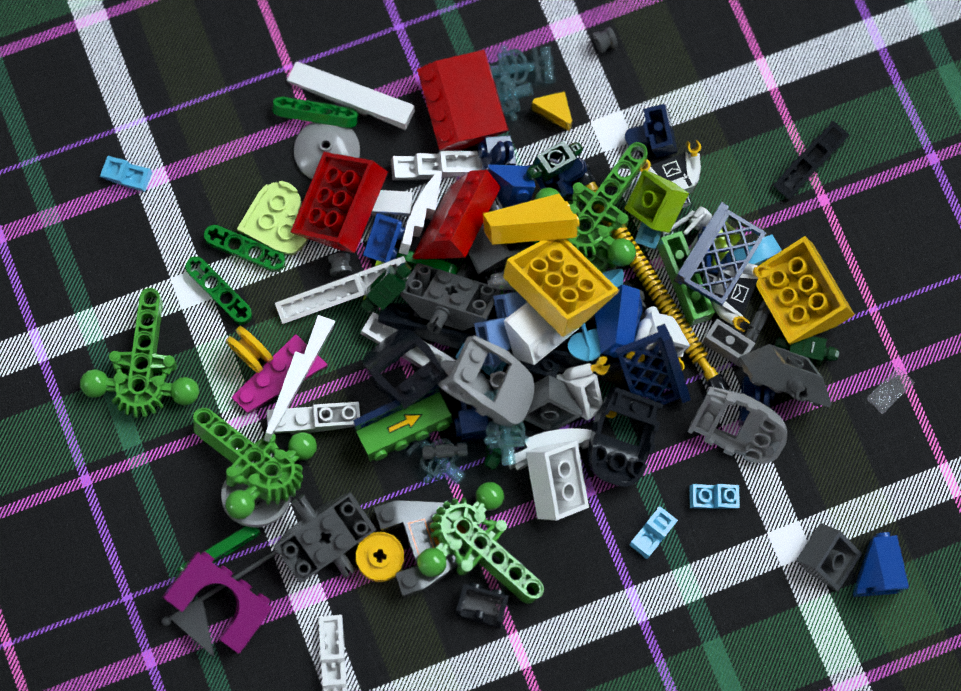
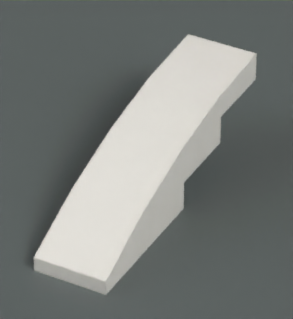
M440 151L438 154L417 153L415 156H393L391 158L393 180L432 179L437 171H442L441 178L461 177L469 171L481 170L483 166L482 159L478 156V151Z
M442 171L435 173L416 201L402 237L399 253L407 255L411 246L412 236L420 237L424 220H432L436 210Z
M381 190L371 215L376 216L378 212L387 216L389 214L410 216L413 192Z
M342 615L319 617L323 691H347Z

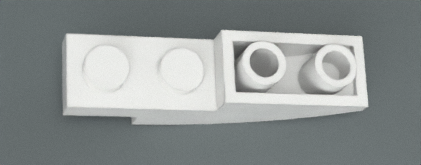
M359 402L316 404L313 407L288 408L274 434L312 433L353 427V420L360 417ZM274 409L267 410L268 425L270 423Z
M558 429L531 436L523 440L524 450L507 457V464L510 470L513 468L520 470L528 466L527 451L546 445L577 441L578 448H588L592 430Z

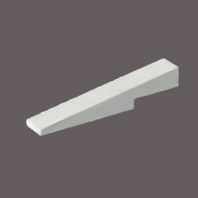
M297 61L287 79V82L344 107L352 108L365 116L369 114L406 130L415 112L414 105Z
M404 256L276 302L275 305L282 324L365 295L367 287L390 265L396 269L401 263L406 262Z
M373 312L360 334L379 344L398 330L378 323L379 315ZM427 343L439 362L456 361ZM417 346L402 356V358L419 368H422L430 361Z
M318 315L305 353L301 354L295 351L264 437L265 441L269 442L330 335L335 323L334 320Z

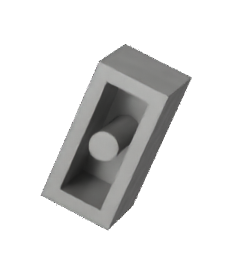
M716 319L702 344L738 367H741L738 362L739 357L751 352L755 342L719 319Z

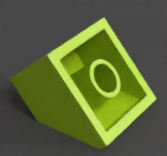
M643 169L624 209L652 230L670 233L689 193L674 182Z

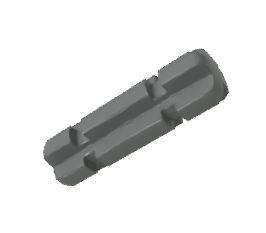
M762 301L758 309L759 311L756 312L749 326L750 329L745 334V337L753 342L756 341L758 333H760L771 312L765 301Z
M466 443L435 445V447L431 445L424 446L422 449L424 459H433L435 456L436 458L455 457V455L466 456L468 453Z

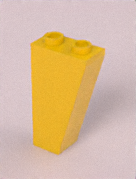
M560 194L483 214L484 233L492 245L577 237V227L580 225L577 214H573L569 203L564 201Z

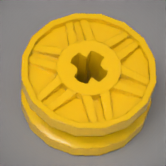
M239 326L236 332L241 339L237 341L229 336L225 341L250 368L260 373L263 368L258 359L261 358L270 363L274 358L250 332Z
M374 532L359 543L356 550V563L360 572L367 579L375 582H386L395 578V573L401 571L404 564V550L400 541L393 535L386 532ZM378 552H383V555L387 557L386 560L382 559V563H378L377 558L374 557L375 554L378 555Z

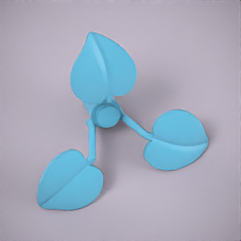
M623 269L602 273L617 288L623 285ZM584 323L581 326L583 333H576L570 338L568 349L573 357L588 362L595 360L602 353L597 328L587 331Z

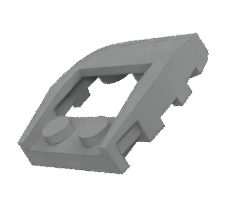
M476 336L467 337L446 384L449 387L454 385L461 391L460 397L466 403L470 402L476 407V412L480 415H487L493 418L494 422L507 427L522 422L527 415L534 396V380L531 373L507 350ZM487 353H493L500 357L499 359L509 364L494 401L472 388Z
M709 387L688 430L690 434L693 431L705 436L704 442L711 446L713 443L724 449V453L732 456L733 453L744 456V460L760 464L776 460L787 442L786 425L776 412L745 394ZM728 404L732 406L738 404L747 407L746 410L750 411L737 436L716 429Z

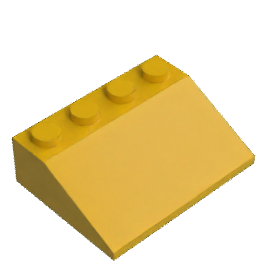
M806 236L760 264L768 266L770 269L764 268L762 270V275L768 277V279L758 278L756 286L790 345L835 328L855 315L814 244Z
M568 239L539 241L507 259L503 278L562 337L581 327L619 291Z

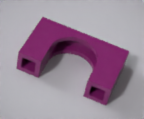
M205 551L202 554L195 552L162 598L183 612L197 592L204 586L213 583L227 586L236 598L237 607L233 619L218 639L239 654L273 609L268 605L270 600L261 593L257 596L250 591L252 586L244 580L240 579L238 582L232 578L233 572L222 565L219 568L213 564L215 559Z

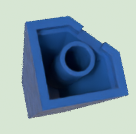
M620 285L618 293L595 313L601 353L613 358H618L615 349L635 341L643 310L640 290L626 285Z
M889 532L877 533L876 537L869 541L853 591V597L900 594L909 588L897 536H890Z

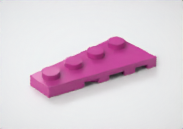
M295 334L273 356L274 359L270 363L267 362L262 367L263 370L260 373L256 372L232 396V399L247 414L273 400L282 390L295 351L304 354L307 344ZM317 356L304 381L312 377L311 375L327 368L328 364Z

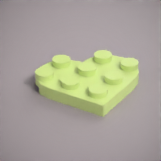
M284 181L271 183L270 185L266 184L257 194L239 224L237 231L261 244L280 251L284 255L297 254L308 241V239L290 232L301 207V198L297 189Z

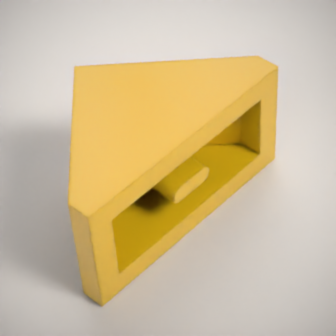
M565 92L535 98L532 101L531 110L568 131L571 129L572 118Z

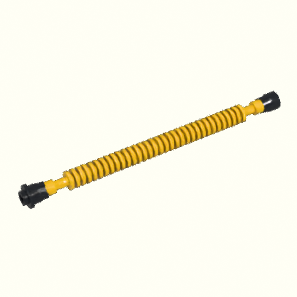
M587 165V172L575 181L596 192L598 190V186L595 183L596 179L590 171L591 167ZM596 204L593 207L597 211L596 213L604 211V207L600 204ZM607 221L602 222L607 227L611 225V223ZM620 227L617 230L611 231L613 234L612 238H616V240L624 238L634 244L636 257L630 264L631 268H633L636 276L640 277L639 280L643 282L642 285L646 287L645 290L649 292V296H653L651 299L655 301L654 304L658 306L661 314L671 316L676 320L690 345L685 352L690 354L688 357L693 359L692 363H698L704 371L703 376L707 380V386L729 391L731 388L721 373L718 374L716 369L708 363L705 357L709 354L704 352L705 348L701 347L702 343L698 342L699 339L695 337L696 334L692 332L693 329L691 327L688 328L690 326L689 323H685L687 320L682 318L684 315L679 313L680 309L676 308V303L673 304V298H671L670 294H667L668 291L664 289L665 286L661 284L662 281L658 279V275H654L656 272L651 270L653 267L649 265V261L646 260L643 252L639 251L640 247L636 246L637 243L634 241L631 233L627 232V227Z

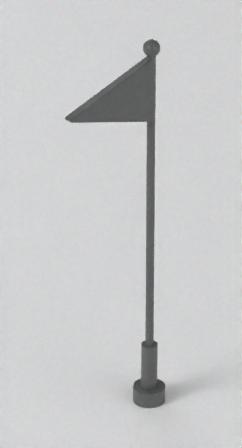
M276 550L232 578L235 580L239 579L277 555L278 552ZM221 584L190 603L183 612L179 610L170 617H164L162 624L169 626L171 621H173L209 654L214 656L203 601L226 586Z

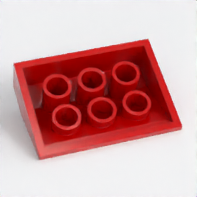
M485 50L438 60L417 69L439 150L461 151L481 143L485 137H494L509 131Z
M323 152L290 232L338 250L355 253L388 171L373 160Z
M488 170L469 171L448 187L412 256L414 259L466 258L483 224V214L489 212L501 188Z

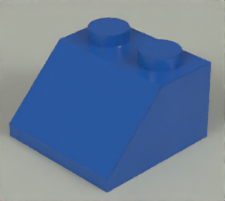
M488 164V172L501 187L497 197L502 208L531 201L535 190V181L529 180L526 175V171L531 166Z

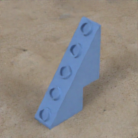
M517 291L493 296L497 318L474 323L477 337L505 350L511 349L504 320L527 303ZM487 353L482 366H492L494 368L502 360L493 353Z

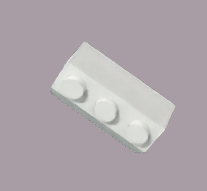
M528 302L504 320L514 357L517 360L533 365L578 330L576 329L562 337Z
M577 441L541 446L526 452L538 519L559 520L589 508Z

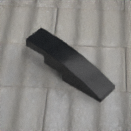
M832 121L821 135L799 155L773 186L790 200L850 135Z

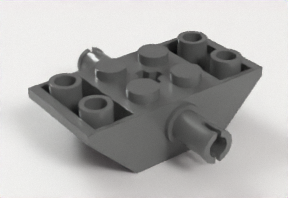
M497 196L489 210L490 212L502 209ZM482 224L468 254L477 273L481 274L505 267L507 259L529 248L534 243L530 241L492 245L484 233V224Z
M417 263L406 281V288L400 295L421 318L430 320L427 324L430 332L433 333L437 326L435 334H438L443 325L464 331L474 327V323L486 321L495 305L493 296L501 294L502 289L471 280L470 277L474 270L470 265L464 271L466 264H462L458 273L452 274Z
M768 344L742 355L738 359L743 371L750 378L749 381L757 386H769L771 390L777 393L786 392L794 399L800 401L808 400L809 403L817 407L823 405L830 408L832 403L824 379L809 358Z
M348 492L332 499L316 510L312 508L304 494L298 497L303 506L300 505L297 499L293 500L292 505L295 506L303 519L292 526L277 541L274 548L298 582L301 584L331 562H334L344 578L350 576L345 567L348 568L351 574L354 573L356 568L351 564L345 553L376 531V528L352 493ZM322 532L328 534L325 540L321 539L320 534Z

